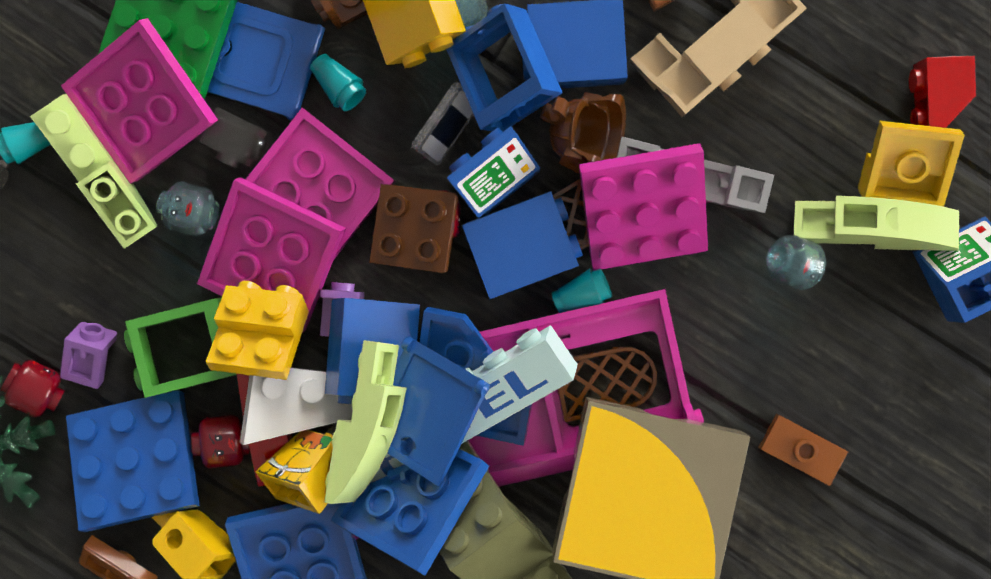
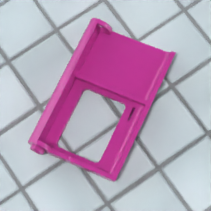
M665 289L480 332L493 351L503 348L506 352L516 346V341L526 332L537 328L540 332L550 325L558 337L561 338L560 340L567 350L653 331L656 333L670 392V401L666 405L645 409L644 411L671 419H690L704 422L701 410H693L690 403ZM557 390L532 403L524 446L480 436H474L469 439V442L480 459L489 465L488 471L498 487L573 470L574 447L579 425L571 426L563 421Z

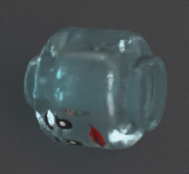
M183 181L174 183L168 191H162L157 201V212L161 214L164 227L170 231L192 237H198L206 231H211L219 216V202L215 200L214 194L210 189Z
M785 235L769 248L766 256L767 271L770 277L778 284L793 289L807 290L821 280L826 268V254L823 248L814 241L797 235Z

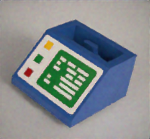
M511 126L504 132L498 127L480 142L483 145L481 147L482 150L473 157L468 153L464 154L449 167L452 174L447 177L448 181L478 219L486 216L540 172L539 165Z
M982 217L959 228L958 251H913L947 321L966 323L991 310V222L986 217Z

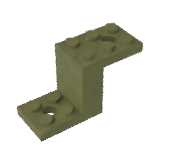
M469 440L461 444L459 449L480 458ZM487 470L439 551L449 570L460 579H572L563 564L553 562L552 547L541 530L503 495Z

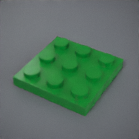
M116 0L99 53L137 21L148 18L205 100L237 0Z

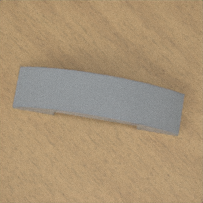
M621 137L616 158L665 149H661L658 145ZM704 160L706 202L752 212H766L774 179L773 174L737 165L732 167Z

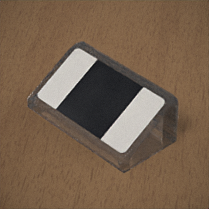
M456 81V83L452 84L412 142V148L435 165H439L474 115L459 82Z

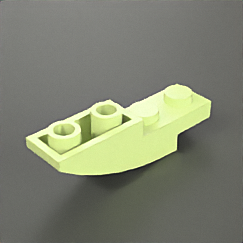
M67 94L61 95L30 116L79 181L76 185L124 249L157 227L152 214L135 185L129 183Z
M836 196V201H795L794 243L875 244V249L958 251L959 211L920 202L874 197Z
M363 341L362 352L358 358L359 373L356 392L352 398V419L337 420L336 430L332 437L333 450L330 470L325 481V503L355 502L367 488L387 455L398 427L407 390L405 387L393 385L399 345Z

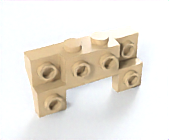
M731 0L736 7L685 50L682 55L659 33L641 51L630 58L629 62L654 90L658 89L680 116L683 117L718 86L724 92L742 75L737 69L746 61H749L754 66L769 53L771 48L767 43L807 9L800 0Z

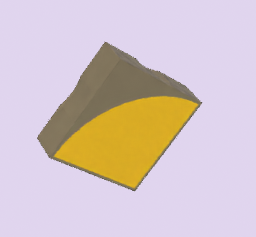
M585 397L574 447V467L571 481L563 498L552 548L553 562L626 579H719L750 436L736 429L690 419L666 418L650 414L640 408Z

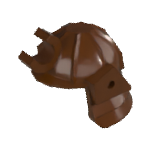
M585 92L581 99H572L569 102L557 96L554 99L553 105L547 103L543 106L540 115L542 120L551 124L549 129L550 141L553 150L560 156L559 164L580 174L579 164L616 158L621 137L625 136L626 106L624 97L620 94H609L602 97V95Z

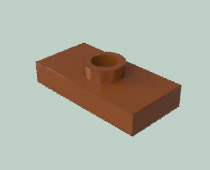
M778 414L775 415L758 447L829 486L848 453L843 448Z
M93 535L83 546L79 560L80 565L102 579H158V576L137 564L132 555L122 550H115Z

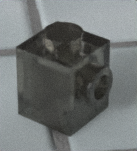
M216 107L214 115L218 121L205 130L200 143L218 151L215 159L231 167L237 168L239 162L251 167L254 160H260L266 149L267 140L264 138L267 132Z

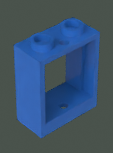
M505 3L496 5L477 24L466 27V32L457 36L453 40L454 45L446 49L480 130L494 131L499 127L504 132L510 126H513L563 93L526 9ZM511 32L531 78L497 100L478 54Z

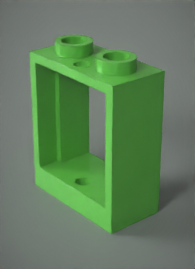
M221 298L125 321L127 330L124 332L125 344L128 351L134 354L137 366L134 369L135 383L140 391L143 390L145 398L237 375L236 373L212 370L159 384L145 327L205 313L213 343L218 329L214 317Z

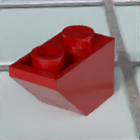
M975 56L927 57L913 65L914 69L911 70L909 75V88L914 93L915 108L910 115V124L946 128L976 96Z

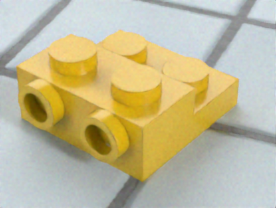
M879 121L872 153H866L858 191L862 197L906 200L944 207L965 135L960 129Z
M241 281L238 287L226 285L214 317L218 329L206 359L209 369L287 380L309 313L303 295L299 294L295 288L286 285L278 286L276 291L262 290L259 285L251 281Z

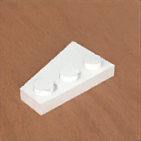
M291 368L287 380L249 375L240 443L246 445L337 423V420L352 419V404L337 403L338 395L325 394L326 372Z

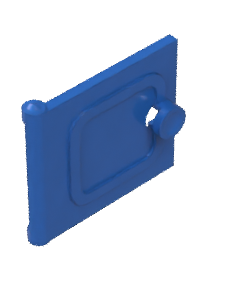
M237 2L207 92L284 115V117L292 121L301 109L312 73L310 66L317 57L326 28L320 24H310ZM230 41H231L232 50L230 51V53H229L227 56H225V54H226V53L229 51V49H230Z
M406 337L401 345L403 352L396 364L393 385L405 387L407 390L398 427L387 454L433 484L441 486L485 395L489 391L490 384L411 337Z

